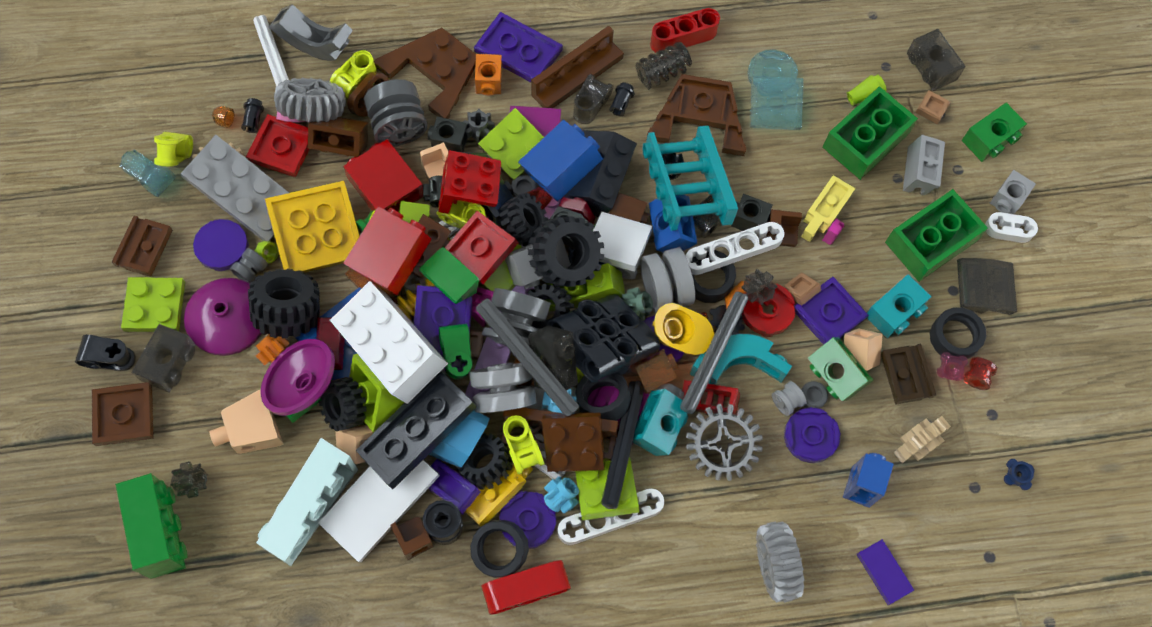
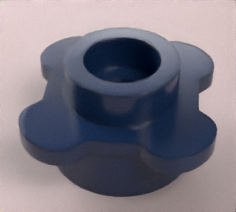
M1016 459L1007 461L1008 471L1007 475L1004 476V482L1009 486H1020L1022 490L1030 489L1032 486L1030 481L1033 479L1035 472L1034 467L1023 461L1018 462ZM1017 472L1021 473V477L1017 476Z

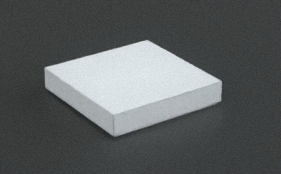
M601 212L593 230L599 231L601 237L598 238V241L604 243V248L600 249V254H604V260H599V262L609 263L613 266L635 272L651 235L652 226Z

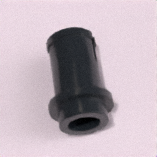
M622 82L616 87V95L609 108V111L616 116H624L629 100L635 95L634 87L626 82Z
M249 98L243 104L245 113L241 129L245 131L246 127H248L246 132L257 133L260 114L264 111L262 101Z

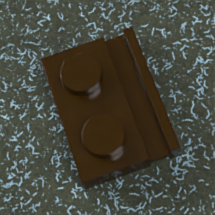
M921 344L892 348L881 352V358L895 405L919 401L925 398L930 399L936 396Z

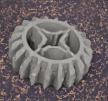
M302 77L301 79L292 78L291 80H284L278 83L274 93L276 111L281 113L282 116H288L289 119L307 121L308 123L310 121L317 123L319 121L327 122L329 119L335 120L337 117L342 116L346 98H344L345 92H343V88L336 83L323 81L322 79H313L312 77L310 79Z
M717 404L718 413L713 414L712 409L707 407L706 412L709 417L705 419L702 414L698 413L697 418L702 423L698 425L695 422H691L690 427L697 431L696 434L687 433L686 437L695 440V443L687 444L686 448L687 450L696 449V452L692 453L689 458L691 461L700 458V461L696 464V469L700 470L706 465L705 476L709 477L712 470H715V479L720 480L722 472H726L727 480L731 481L732 471L736 470L737 476L741 478L743 477L740 469L742 466L749 472L752 470L751 465L748 463L749 459L756 463L759 461V458L752 453L753 451L762 452V446L754 445V442L763 440V436L759 434L753 435V432L760 429L758 424L748 425L753 420L752 415H748L745 419L741 418L744 414L743 408H739L735 415L732 414V404L728 405L727 412H723L722 405ZM726 419L739 423L745 429L747 435L730 434L727 430ZM717 420L718 432L716 436L701 441L705 428ZM722 428H724L727 439L732 438L733 440L732 443L728 444L727 456H725L724 449H721V445L719 447L716 445V442L721 440ZM742 444H748L744 455L738 461L732 463V450L737 446H742ZM702 449L719 451L722 455L723 465L709 460L704 455Z
M775 521L769 522L767 525H761L757 530L756 548L761 575L767 592L776 603L782 601L783 603L790 602L802 597L804 590L803 582L805 580L803 576L804 569L793 531L784 522L776 523Z

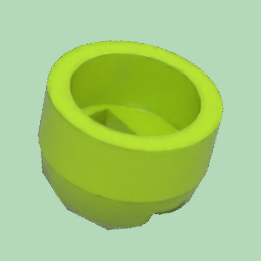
M270 241L259 242L254 250L267 263L274 262L279 253L277 245Z

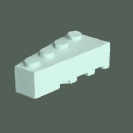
M321 438L284 499L277 506L271 520L261 528L258 534L259 539L256 543L291 566L320 524L318 522L332 508L358 471L351 457Z

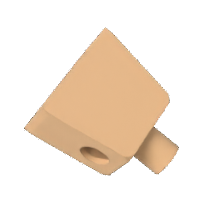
M261 389L223 409L221 415L224 426L209 431L215 447L230 442L231 447L237 454L284 445L274 413L268 410L262 402Z

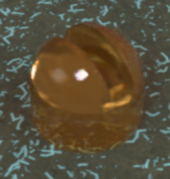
M219 106L214 109L212 117L215 124L229 128L234 121L235 113L232 108Z

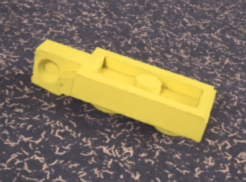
M833 175L808 210L804 219L808 226L801 237L811 242L817 231L824 234L856 188Z

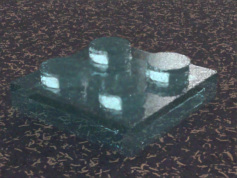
M753 76L751 83L750 128L800 130L802 128L803 78Z

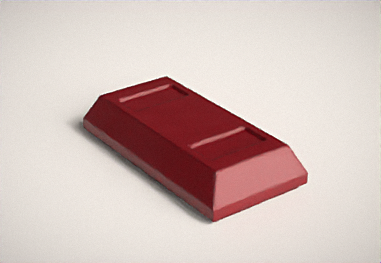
M318 317L316 339L323 341L331 348L335 358L334 370H343L345 338L330 321L333 317Z

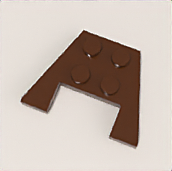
M441 27L375 59L374 63L376 69L385 74L390 80L408 63L443 90L428 104L429 111L435 116L449 119L453 107L456 106L462 89L467 85L476 67V53Z
M681 74L648 133L654 132L657 142L669 143L673 121L724 129L722 153L744 156L746 145L743 142L742 127L737 116V105L732 83Z

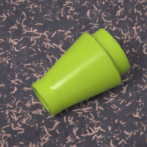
M870 75L851 91L847 92V98L850 104L854 106L863 102L879 86L886 91V85L880 75Z

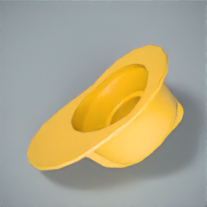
M675 303L664 304L660 307L652 324L660 343L686 354H703L707 351L714 337L712 325L707 318Z

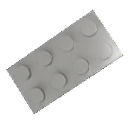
M215 135L182 171L181 177L260 239L270 241L274 236L265 198L289 192Z

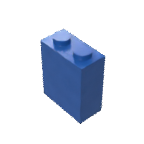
M563 119L518 163L528 176L558 202L598 165L603 158L598 152L600 146L591 136L584 137V132L576 124L571 126Z

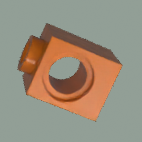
M476 54V94L487 96L501 94V55Z

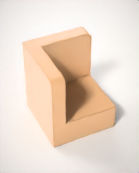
M444 142L420 152L422 167L428 180L433 176H442L443 167L448 154Z
M858 328L844 334V344L863 368L868 371L880 365L883 334Z
M361 424L343 431H335L336 448L349 455L354 464L366 462L356 450L373 434L371 429Z

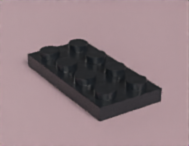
M440 371L408 404L404 403L356 451L393 490L477 406Z

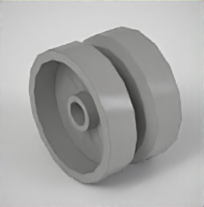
M680 247L664 251L662 259L657 253L641 257L642 280L646 293L652 298V310L655 313L664 304L674 302L683 307L694 304V281L687 258Z
M521 363L490 365L487 368L469 372L472 387L476 389H490L477 393L473 397V403L477 406L474 409L475 412L505 411L537 403L535 388L531 386H516L533 378Z

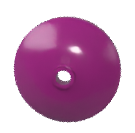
M221 278L203 285L192 295L185 309L184 325L189 338L198 348L213 355H233L246 350L259 339L262 333H260V329H255L253 322L250 321L248 298L250 285L248 282L237 278ZM224 306L225 310L221 313H218V308Z
M306 339L289 346L280 353L269 366L261 384V399L264 406L274 414L285 416L301 412L313 405L326 391L333 377L335 358L331 348L323 341Z

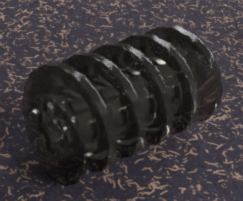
M676 42L673 46H667L665 50H659L656 54L652 53L647 58H641L635 66L640 81L647 90L652 89L651 81L656 86L661 84L660 77L665 82L669 81L668 73L673 78L678 77L677 69L680 73L685 74L687 71L686 65L690 67L692 60L685 45L682 42Z

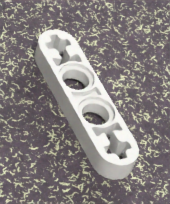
M768 222L694 247L686 253L691 273L694 275L703 274L773 250L782 243L784 230L778 223ZM768 231L771 234H777L775 240H772L771 237L765 238ZM745 238L750 239L754 243V247L750 250H745L740 247L739 241ZM718 247H724L729 251V256L718 258L714 254V250ZM696 256L698 260L703 259L700 266H697L696 263H691L693 257Z
M656 489L640 491L637 493L638 505L644 504L647 496H650L652 500H658L655 509L652 510L650 506L642 507L640 509L641 515L633 513L626 520L618 516L604 517L606 524L601 529L593 528L589 520H584L585 528L589 533L584 534V529L582 528L575 532L574 538H570L569 534L564 535L563 532L566 530L567 524H571L572 528L581 526V521L579 520L582 519L581 512L566 517L559 523L558 537L564 544L574 545L654 517L661 512L664 506V497Z

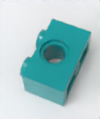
M908 274L871 306L867 312L869 315L867 319L887 339L894 333L899 336L910 325L907 321L912 316L918 319L928 309L925 304L932 296ZM895 305H900L905 312L897 310Z
M666 389L651 391L637 421L633 443L654 456L669 455L677 445L676 438L680 429L688 420V413L680 409L683 400ZM661 419H662L663 422H664V428H663V429H662L661 424H660Z

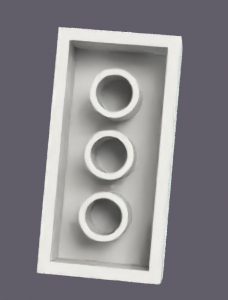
M371 281L330 320L387 390L407 404L448 364L393 300Z

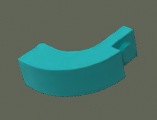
M735 334L730 336L708 384L715 385L728 368L740 364L754 366L782 383L792 366L788 364L783 356L769 352L773 345L772 341L756 335ZM706 352L700 354V356L697 358L696 362L692 366L690 375H692L693 377L695 376Z

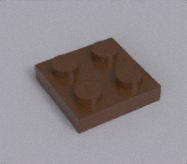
M150 382L92 389V444L103 446L154 439L152 384Z
M600 412L573 413L568 417L564 414H543L542 427L547 472L605 469Z

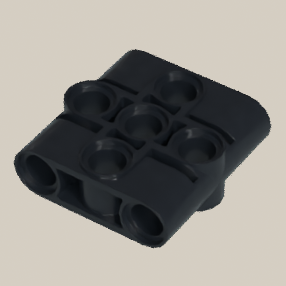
M610 294L596 301L582 300L579 302L577 309L549 320L547 324L550 338L591 382L600 381L614 373L625 374L629 371L631 365L657 353L660 349V341L657 335L617 294Z

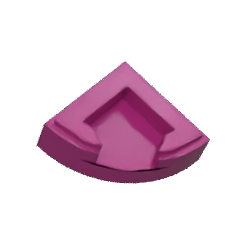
M836 218L822 241L829 245L833 244L844 228V223Z

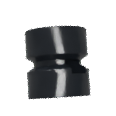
M439 500L426 508L423 515V525L430 539L440 545H449L457 541L463 531V520L457 506L452 502Z

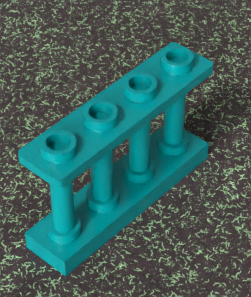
M699 126L696 137L692 141L658 144L655 133H648L646 143H643L642 147L643 156L645 159L648 158L650 164L649 174L651 179L655 180L656 196L662 202L663 218L665 222L669 223L671 231L677 230L681 217L713 213L719 216L722 226L732 225L738 211V206L709 126ZM693 151L697 153L699 161L664 164L661 154ZM700 171L706 178V182L671 185L668 175ZM708 192V194L712 195L714 203L678 206L675 196Z

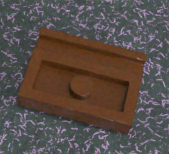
M133 216L112 260L113 265L151 277L173 231L172 228L165 224Z

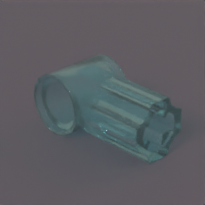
M135 149L127 151L121 157L122 160L119 165L121 169L137 179L147 191L156 197H159L176 178L174 173L166 166L154 164V162Z

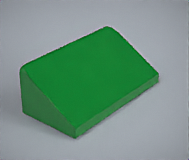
M444 247L440 248L420 267L419 271L455 304L477 293L478 277Z

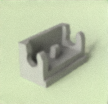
M921 135L908 146L903 191L909 193L914 191L915 188H922L921 195H926L933 189L940 187L945 147L944 141Z

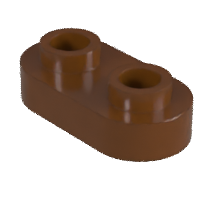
M379 72L369 73L350 94L347 102L349 111L360 117L368 116L364 102L367 91L375 85L389 81L388 77Z

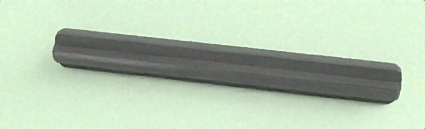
M735 292L681 403L680 409L689 414L695 412L748 301L746 294Z
M490 299L482 301L476 307L477 312L562 413L567 417L573 414L579 407L575 400Z

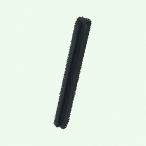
M638 380L631 381L628 385L631 403L628 411L620 419L601 504L607 509H616L619 505L645 389L644 384Z

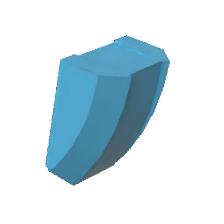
M473 410L429 455L461 468L472 453L490 418Z

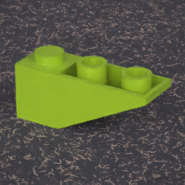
M606 263L601 265L599 271H593L595 277L592 280H586L585 284L575 285V287H559L568 291L566 294L572 297L569 303H574L575 308L578 307L579 302L582 300L596 301L610 294H617L620 298H623L622 294H625L622 272L611 264ZM544 300L551 303L548 312L555 311V303L553 302V300Z

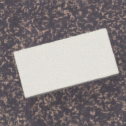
M423 460L392 490L369 467L323 516L318 524L358 562H362L392 529L390 525L395 522L397 523L440 475Z

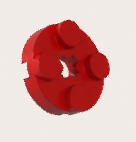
M759 283L752 286L746 292L748 301L741 314L743 321L752 331L769 338L784 332L790 326L795 317V302L793 296L786 288L775 283L771 285ZM761 305H773L772 312L774 314L764 313Z

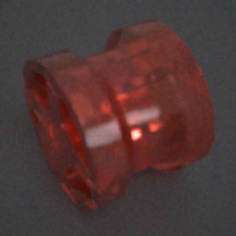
M980 357L972 358L969 363L970 370L965 373L963 380L973 388L979 390L990 389L992 385L991 377L996 375L998 367L987 359Z

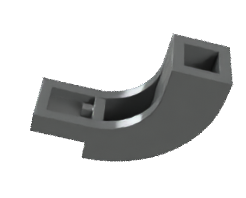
M293 4L282 8L269 26L273 32L291 46L312 57L327 61H334L338 58L342 50L348 45L350 41L348 37L353 31L346 23L334 28L321 26L306 17Z

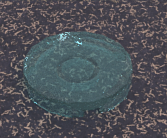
M764 50L757 53L751 59L747 73L750 84H753L759 93L767 96H781L794 87L798 70L794 60L785 52Z

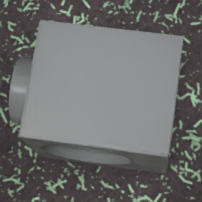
M1013 170L992 198L990 204L996 207L999 212L1015 214L1036 183Z

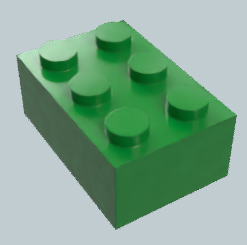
M879 86L828 133L822 148L861 180L910 134L918 118Z
M952 189L893 229L885 243L917 281L920 282L976 243L988 227L956 191Z
M152 473L115 484L132 570L153 579L185 569L184 559L188 558L184 542H180L178 531H181L182 527L179 516L174 514L172 504L176 502L172 487H168L163 480H159Z

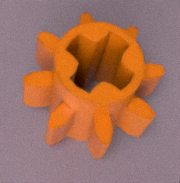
M268 334L256 345L260 352L255 356L263 365H266L268 362L272 364L276 357L290 343L286 338L282 339L279 336L273 338Z

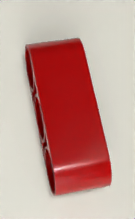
M705 8L656 23L653 26L650 40L652 51L657 54H666L714 39L718 30L720 14L712 8Z
M563 560L549 562L481 585L489 615L521 607L571 589Z

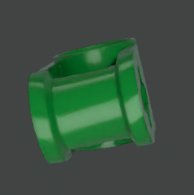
M465 323L439 327L441 351L443 352L444 360L448 363L445 366L446 373L453 379H462L472 368L468 325ZM456 359H459L460 363H465L466 365L462 368L461 372H458L457 368H452L451 366Z

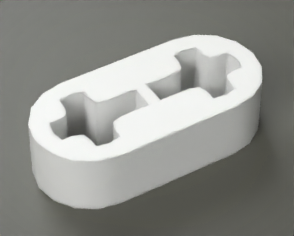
M996 212L985 222V225L988 227L986 233L995 239L1026 243L1038 231L1037 223L1027 216ZM995 221L999 222V226L1002 227L1001 230L998 229V226L996 224H994ZM1021 225L1024 226V229L1026 231H1028L1027 234H1025L1023 229L1020 228Z

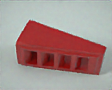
M684 380L682 388L684 395H686L692 381ZM708 384L704 391L708 393L706 403L701 404V397L695 411L707 414L706 408L710 407L713 414L718 413L717 406H712L714 394L719 395L717 404L722 405L723 412H727V408H724L725 397L730 398L729 404L733 405L732 414L736 415L740 400L739 389Z

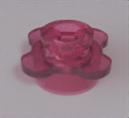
M948 352L941 354V365L937 368V375L949 380H962L964 378V366L968 364L967 358L965 356H953ZM952 364L955 366L953 369L949 367Z

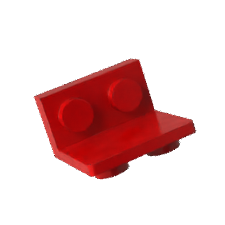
M449 150L443 167L438 212L449 214L452 204H457L458 200L496 207L499 194L501 161Z

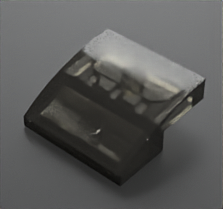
M960 258L957 260L961 308L981 314L986 311L1007 315L1017 312L1013 263L983 258Z

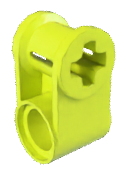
M366 50L355 52L330 78L331 83H336L343 88L347 99L369 73L377 72L370 52Z
M163 132L160 135L154 136V142L157 143V157L154 158V164L166 167L177 166L192 155L193 137L191 135Z
M458 200L457 204H452L449 214L437 211V215L442 221L459 229L467 223L476 211L487 217L486 211L481 205Z
M517 415L509 417L504 422L503 432L510 448L509 452L517 474H522V470L537 464L540 466L545 465L538 444L533 438L526 419ZM522 427L524 432L519 437H513L510 435L513 428Z

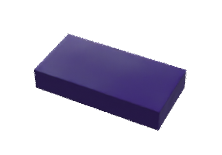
M436 459L430 467L440 476L428 489L442 500L452 502L457 506L459 512L463 514L481 491L443 462Z
M883 539L856 554L887 605L914 591Z

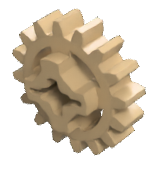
M943 416L933 423H930L926 418L899 438L904 444L893 453L901 463H904L912 456L919 461L945 441L941 434L951 426Z

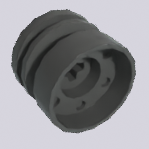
M394 79L375 85L367 91L364 102L368 116L371 119L375 140L378 143L388 139L392 146H400L411 143L424 135L427 130V121L424 117V111L420 107L417 88L412 82Z
M495 288L491 302L528 346L533 350H538L540 343L528 337L529 335L542 337L543 332L533 327L532 323L533 321L546 322L551 303L523 293ZM483 329V336L489 337L497 344L506 346L493 329Z

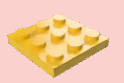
M344 181L265 198L283 270L288 268L305 273L342 264L360 237Z

